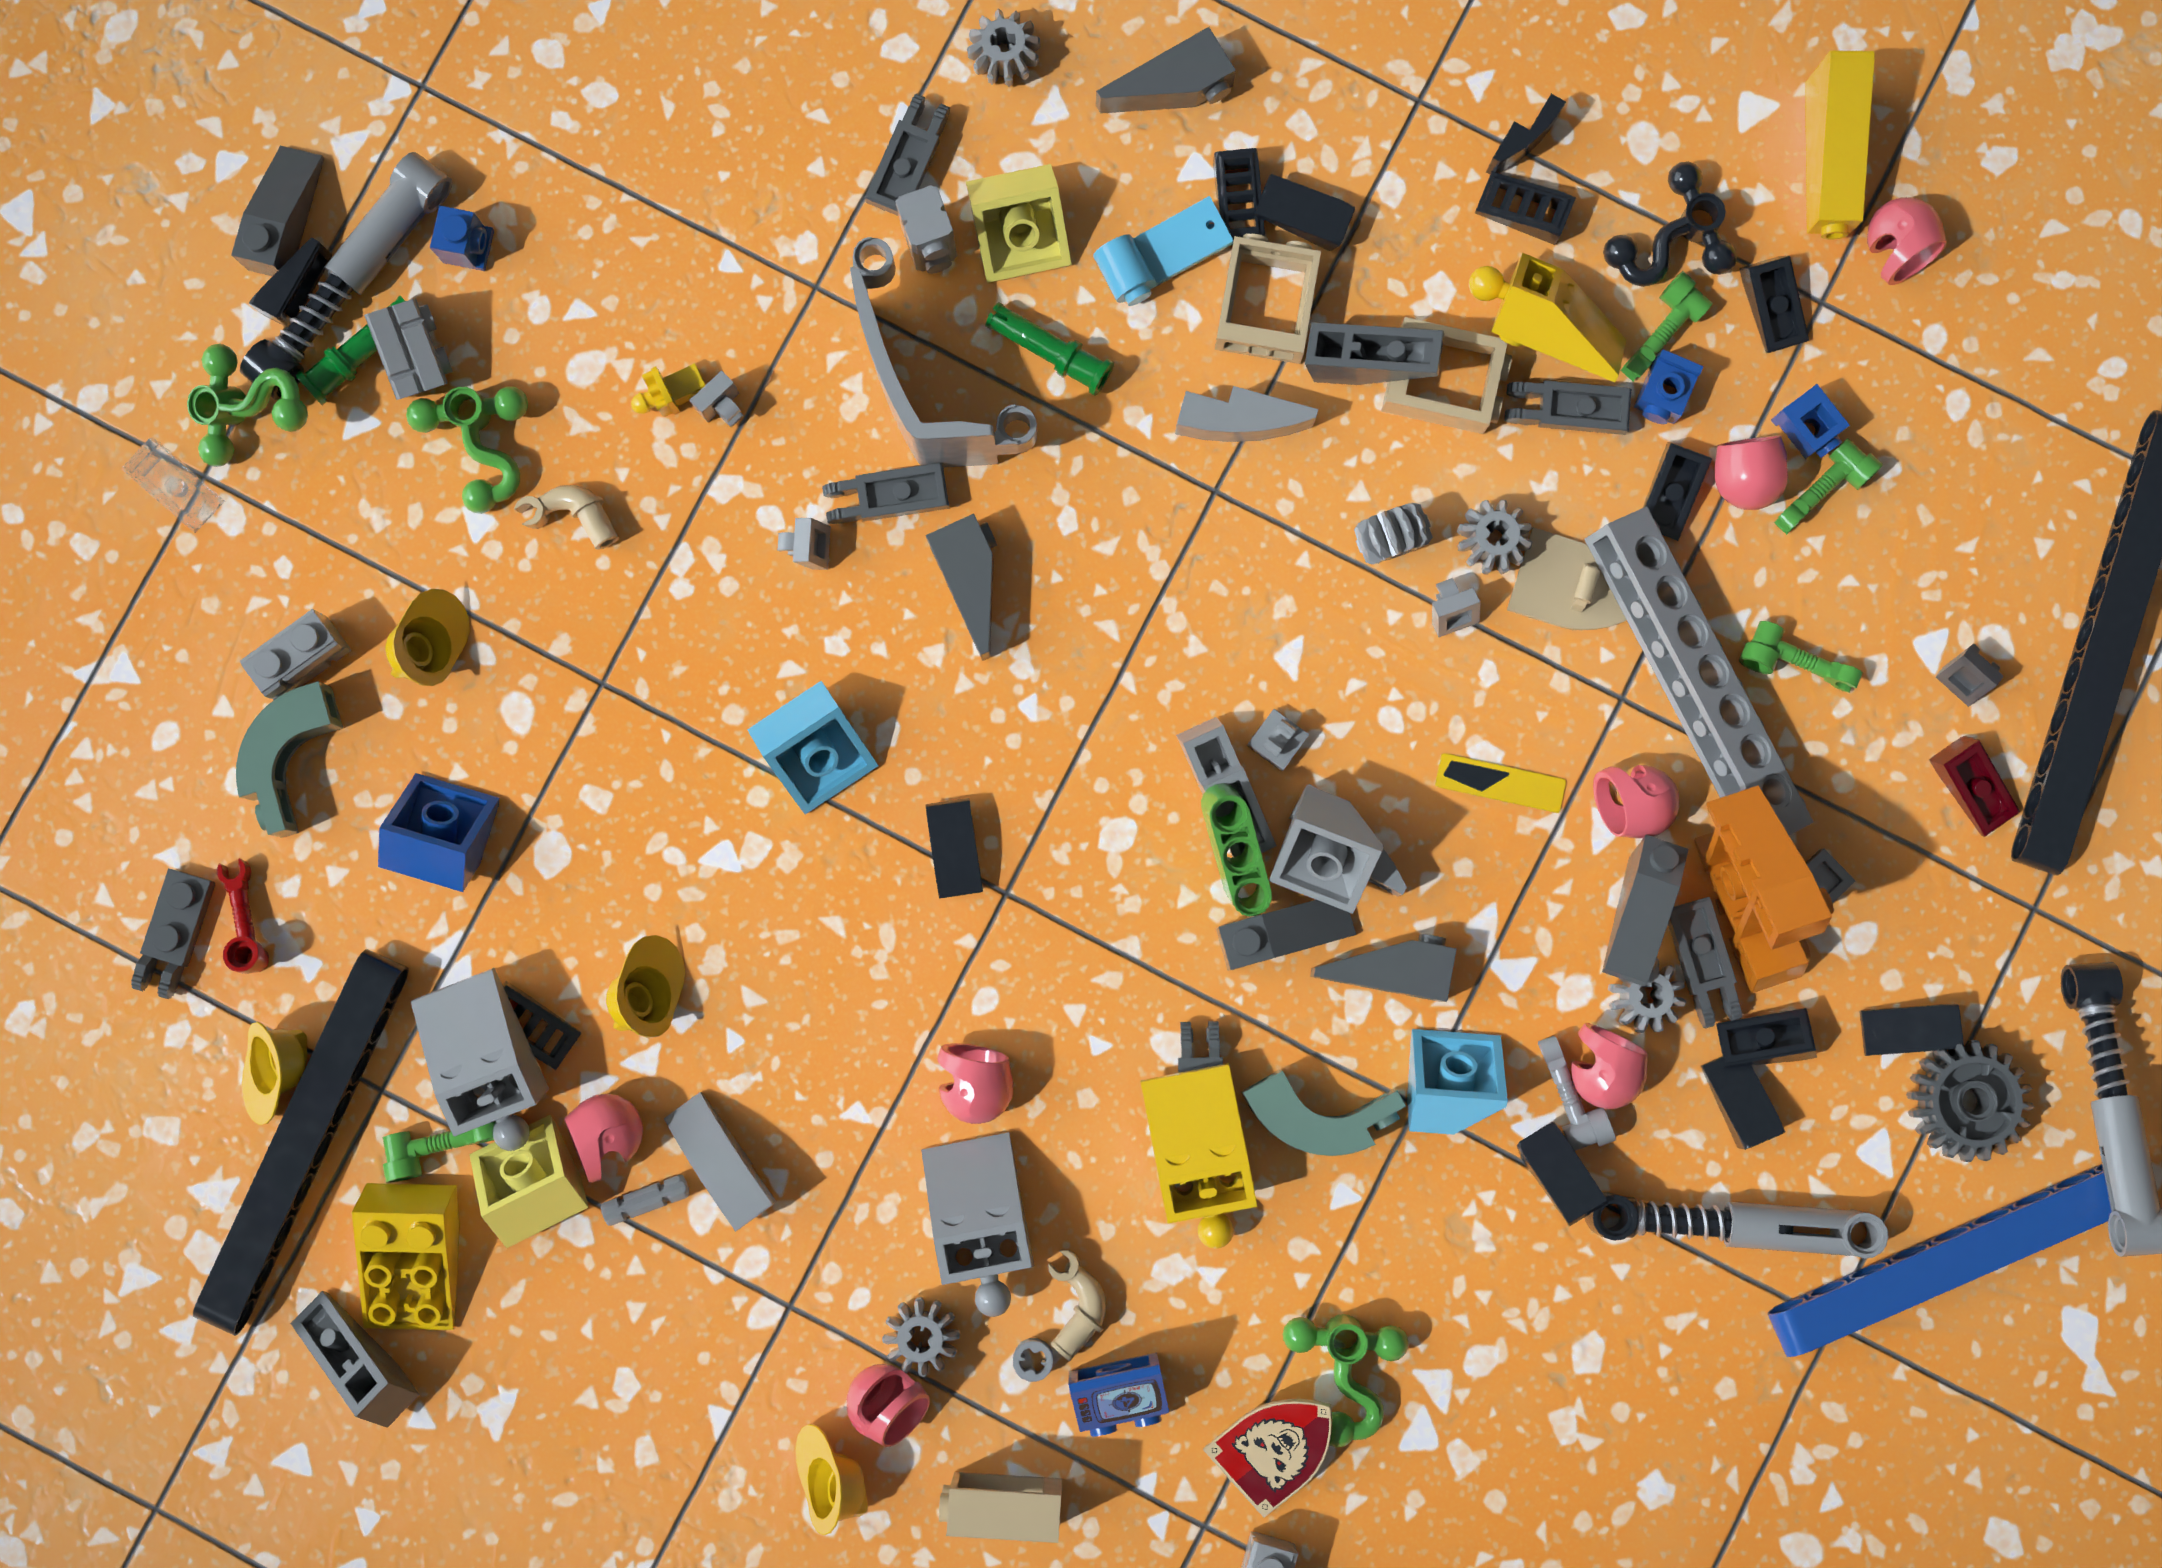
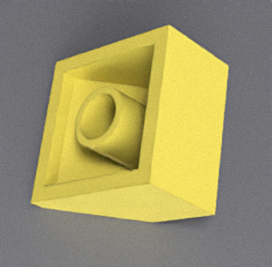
M1051 164L966 181L987 283L1072 265L1059 188Z
M551 1115L528 1125L530 1131L528 1141L518 1150L506 1151L493 1142L469 1154L481 1217L506 1248L588 1208L581 1175Z

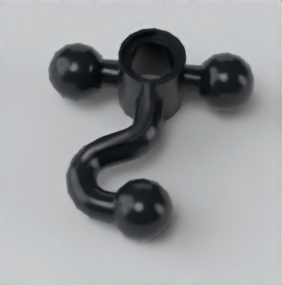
M1689 161L1679 162L1669 171L1668 184L1670 189L1675 194L1683 196L1687 206L1681 218L1669 222L1660 228L1655 235L1653 261L1648 269H1640L1635 264L1638 248L1631 237L1616 235L1610 238L1604 245L1603 254L1605 261L1609 266L1619 269L1621 275L1629 283L1645 287L1654 285L1662 280L1669 270L1671 242L1680 236H1684L1691 242L1704 244L1705 249L1702 254V262L1708 272L1715 275L1726 274L1735 266L1737 261L1736 249L1731 243L1721 240L1718 229L1725 218V205L1718 196L1712 193H1701L1699 188L1702 185L1703 176L1701 169L1696 164ZM1702 210L1709 213L1713 224L1708 226L1697 224L1692 217V212Z

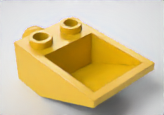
M1522 253L1509 283L1504 281L1502 273L1493 266H1481L1471 274L1469 289L1476 299L1480 301H1492L1496 298L1502 299L1491 332L1499 335L1500 339L1512 346H1527L1607 380L1616 382L1620 373L1626 339L1564 269Z
M1229 1063L1140 1080L1167 1223L1202 1218L1198 1225V1236L1201 1242L1213 1249L1225 1247L1232 1240L1234 1227L1231 1220L1222 1213L1258 1207ZM1231 1173H1236V1178L1230 1183H1225L1219 1178L1220 1175L1229 1176ZM1189 1181L1192 1182V1187L1188 1191H1180L1175 1186L1179 1183L1182 1185Z

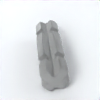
M677 1175L664 1180L662 1185L658 1182L623 1195L624 1199L618 1197L604 1202L601 1205V1212L606 1224L612 1226L627 1220V1216L634 1218L666 1206L667 1201L674 1203L687 1198L690 1195L689 1187L684 1176Z

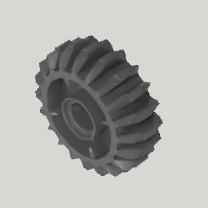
M1968 1040L1965 1047L1960 1043L1952 1050L1942 1049L1939 1051L1938 1049L1933 1051L1935 1062L1925 1058L1919 1061L1921 1068L1926 1074H1912L1910 1077L1913 1083L1920 1086L1919 1091H1908L1906 1094L1908 1099L1918 1100V1107L1910 1109L1908 1114L1910 1117L1923 1119L1917 1125L1915 1131L1921 1135L1931 1133L1927 1141V1145L1930 1148L1937 1149L1942 1146L1943 1156L1954 1158L1958 1154L1960 1160L1964 1162H1972L1975 1155L1981 1161H1989L1992 1151L2000 1155L2008 1152L2005 1140L2011 1143L2021 1141L2020 1135L2015 1130L2016 1126L2028 1128L2031 1125L2026 1118L2021 1117L2022 1110L2029 1111L2035 1106L2031 1102L2023 1101L2022 1094L2029 1093L2033 1088L2030 1084H2018V1080L2024 1075L2025 1070L2022 1067L2009 1069L2013 1056L2009 1053H2002L1997 1056L1998 1047L1996 1045L1986 1044L1982 1048L1978 1040ZM1969 1089H1972L1977 1097L1976 1107L1971 1112H1967L1963 1106V1096Z

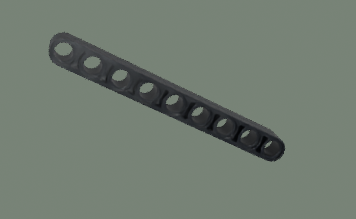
M365 949L357 958L193 1310L194 1318L234 1336L238 1335L245 1327L401 994L409 973L407 966L369 949Z

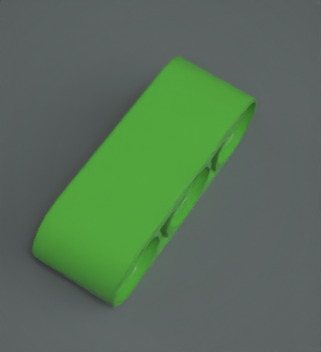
M1224 783L1215 784L1204 792L1201 799V810L1223 889L1238 912L1249 917L1258 916L1270 906L1272 892L1250 810L1244 799L1232 786ZM1230 800L1234 801V807L1230 814L1222 817L1216 816L1217 807L1221 803ZM1238 842L1245 843V849L1239 856L1227 857L1228 849L1233 844ZM1255 883L1257 885L1254 893L1249 897H1238L1240 889L1246 884Z

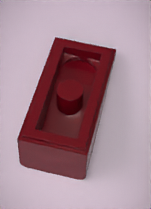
M1967 736L1960 737L1929 759L1940 779L1981 836H1987L2020 813L2019 808L1980 740Z

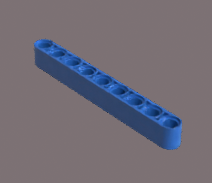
M2101 1164L1772 1308L1767 1314L1786 1357H1795L1813 1351L2108 1222L2111 1207L2103 1166Z

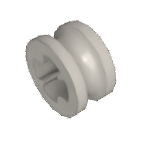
M1028 1338L1016 1347L1013 1354V1367L1021 1379L1028 1382H1037L1044 1379L1052 1369L1053 1353L1045 1341L1038 1338ZM1030 1348L1033 1353L1039 1351L1044 1353L1046 1359H1041V1364L1044 1365L1041 1370L1036 1371L1032 1366L1025 1369L1021 1365L1020 1361L1025 1360V1355L1022 1353L1026 1349Z

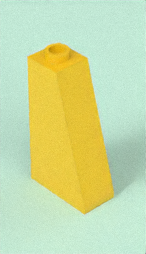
M1830 50L1805 82L1807 234H1821V238L1826 240H1837L1847 237L1863 221L1875 61L1874 51Z

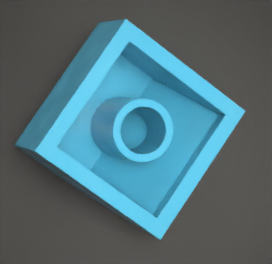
M822 681L747 729L763 758L805 815L879 766Z

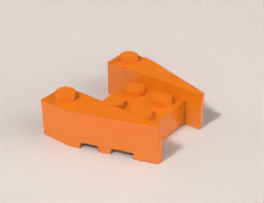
M1759 785L1707 802L1706 807L1716 828L1712 833L1695 838L1694 842L1704 871H1708L1719 896L1718 899H1715L1720 915L1727 914L1734 929V937L1728 939L1751 994L1802 977L1809 964L1808 960L1811 958L1809 946L1805 939L1824 933L1832 918L1831 914L1834 912L1829 893L1824 887H1818L1813 874Z

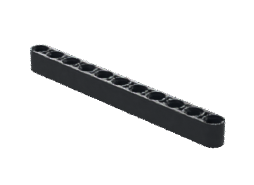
M2153 410L2149 414L2140 431L2011 850L2012 861L2056 876L2063 872L2070 859L2162 559V412L2158 410Z

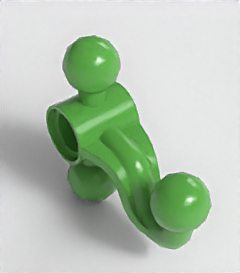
M219 343L208 346L203 352L201 358L202 366L206 373L210 375L209 385L196 386L191 390L188 395L187 409L190 417L196 423L208 425V433L200 440L198 445L199 456L204 463L220 467L226 465L232 459L234 447L232 441L226 436V425H238L246 417L255 416L265 409L274 386H278L281 390V399L274 404L271 412L277 427L293 432L301 429L306 424L308 418L307 407L300 400L297 382L288 371L280 368L265 370L255 379L247 395H245L240 388L228 386V377L236 371L238 365L237 355L233 349Z
M507 386L500 389L494 397L485 398L468 387H457L446 394L443 404L437 405L428 398H419L409 405L406 418L413 430L427 433L436 429L440 422L450 421L461 428L465 450L474 461L497 468L502 472L503 479L498 485L493 486L484 479H475L466 484L462 491V501L469 511L478 514L488 512L494 507L495 503L509 499L516 492L520 484V470L517 463L510 455L483 446L480 441L479 431L488 425L491 415L497 414L506 421H515L523 417L528 409V399L521 389ZM474 399L476 403L474 415L469 419L461 420L458 414L460 405L465 400Z
M1346 1314L1336 1315L1331 1318L1325 1325V1328L1316 1327L1311 1320L1304 1317H1297L1288 1321L1282 1333L1286 1347L1293 1352L1305 1353L1314 1346H1326L1331 1357L1335 1359L1334 1380L1339 1391L1347 1398L1362 1405L1366 1410V1417L1360 1422H1353L1352 1418L1346 1413L1340 1411L1332 1412V1434L1329 1446L1335 1448L1344 1447L1352 1440H1363L1374 1435L1382 1425L1384 1407L1377 1394L1353 1379L1352 1364L1360 1361L1367 1350L1375 1351L1381 1359L1386 1361L1399 1360L1408 1350L1409 1342L1406 1333L1400 1327L1393 1325L1384 1326L1376 1333L1364 1332L1360 1322L1353 1316ZM1342 1330H1352L1357 1333L1356 1342L1353 1346L1345 1349L1334 1345L1335 1336Z

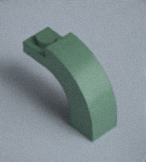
M318 681L298 687L273 700L256 716L241 742L236 762L239 798L251 801H259V804L255 806L256 818L262 830H267L268 835L284 838L299 833L286 787L287 767L293 754L308 740L343 729L333 689Z
M1282 1070L1272 1073L1241 1091L1255 1117L1271 1134L1296 1149L1326 1156L1352 1154L1376 1145L1367 1128L1373 1125L1376 1131H1379L1400 1119L1397 1111L1406 1107L1398 1091L1391 1089L1347 1114L1340 1116L1319 1115L1309 1110L1299 1100Z

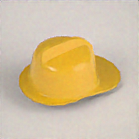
M429 589L419 593L410 603L400 622L389 634L386 641V657L392 667L390 675L394 678L404 677L421 686H435L444 682L465 647L470 633L469 617L465 606L454 594L444 589Z
M658 935L644 936L635 942L629 950L620 975L611 982L606 993V1005L609 1014L614 1020V1029L618 1031H634L637 1035L646 1038L659 1037L669 1029L683 989L685 968L679 950L667 938Z
M260 1022L252 1023L248 1030V1049L243 1069L242 1092L247 1113L252 1121L258 1125L268 1124L272 1120L278 1106L280 1094L297 1086L307 1063V1035L304 1031L287 1029L268 1030Z
M808 1424L802 1427L797 1436L795 1447L798 1473L808 1501L812 1524L819 1534L827 1535L832 1533L838 1521L860 1517L867 1512L868 1504L864 1477L858 1462L845 1455L833 1453L826 1434L819 1426Z

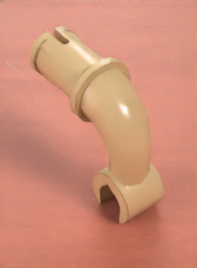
M560 485L538 498L533 496L522 497L514 507V510L519 513H523L531 507L537 509L532 519L522 523V525L532 529H539L545 526L550 518V513L557 510H570L573 518H579L597 550L604 549L619 539L602 508L604 503L602 497L596 496L589 489L578 485Z
M1061 1249L1060 1252L1070 1260L1069 1272H1060L1049 1263V1273L1058 1281L1070 1283L1076 1290L1079 1304L1073 1308L1076 1313L1050 1344L1064 1358L1071 1361L1096 1331L1099 1333L1103 1331L1102 1323L1106 1316V1297L1100 1283L1080 1266L1077 1255L1070 1250Z

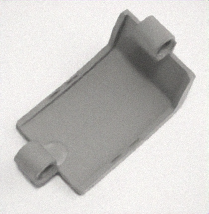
M872 236L859 241L853 250V267H850L861 326L891 413L916 461L920 465L943 463V468L998 464V455L1020 454L1031 449L1037 441V422L1031 410L1024 406L1014 404L1004 408L997 418V430L995 432L993 425L963 421L922 423L919 420L895 374L868 295V289L884 287L894 278L896 266L892 250L885 241L872 238ZM872 255H880L886 259L884 265L877 270H868L863 266V263ZM1015 420L1023 421L1030 427L1028 433L1020 438L1009 436L1005 432V428L1010 422Z

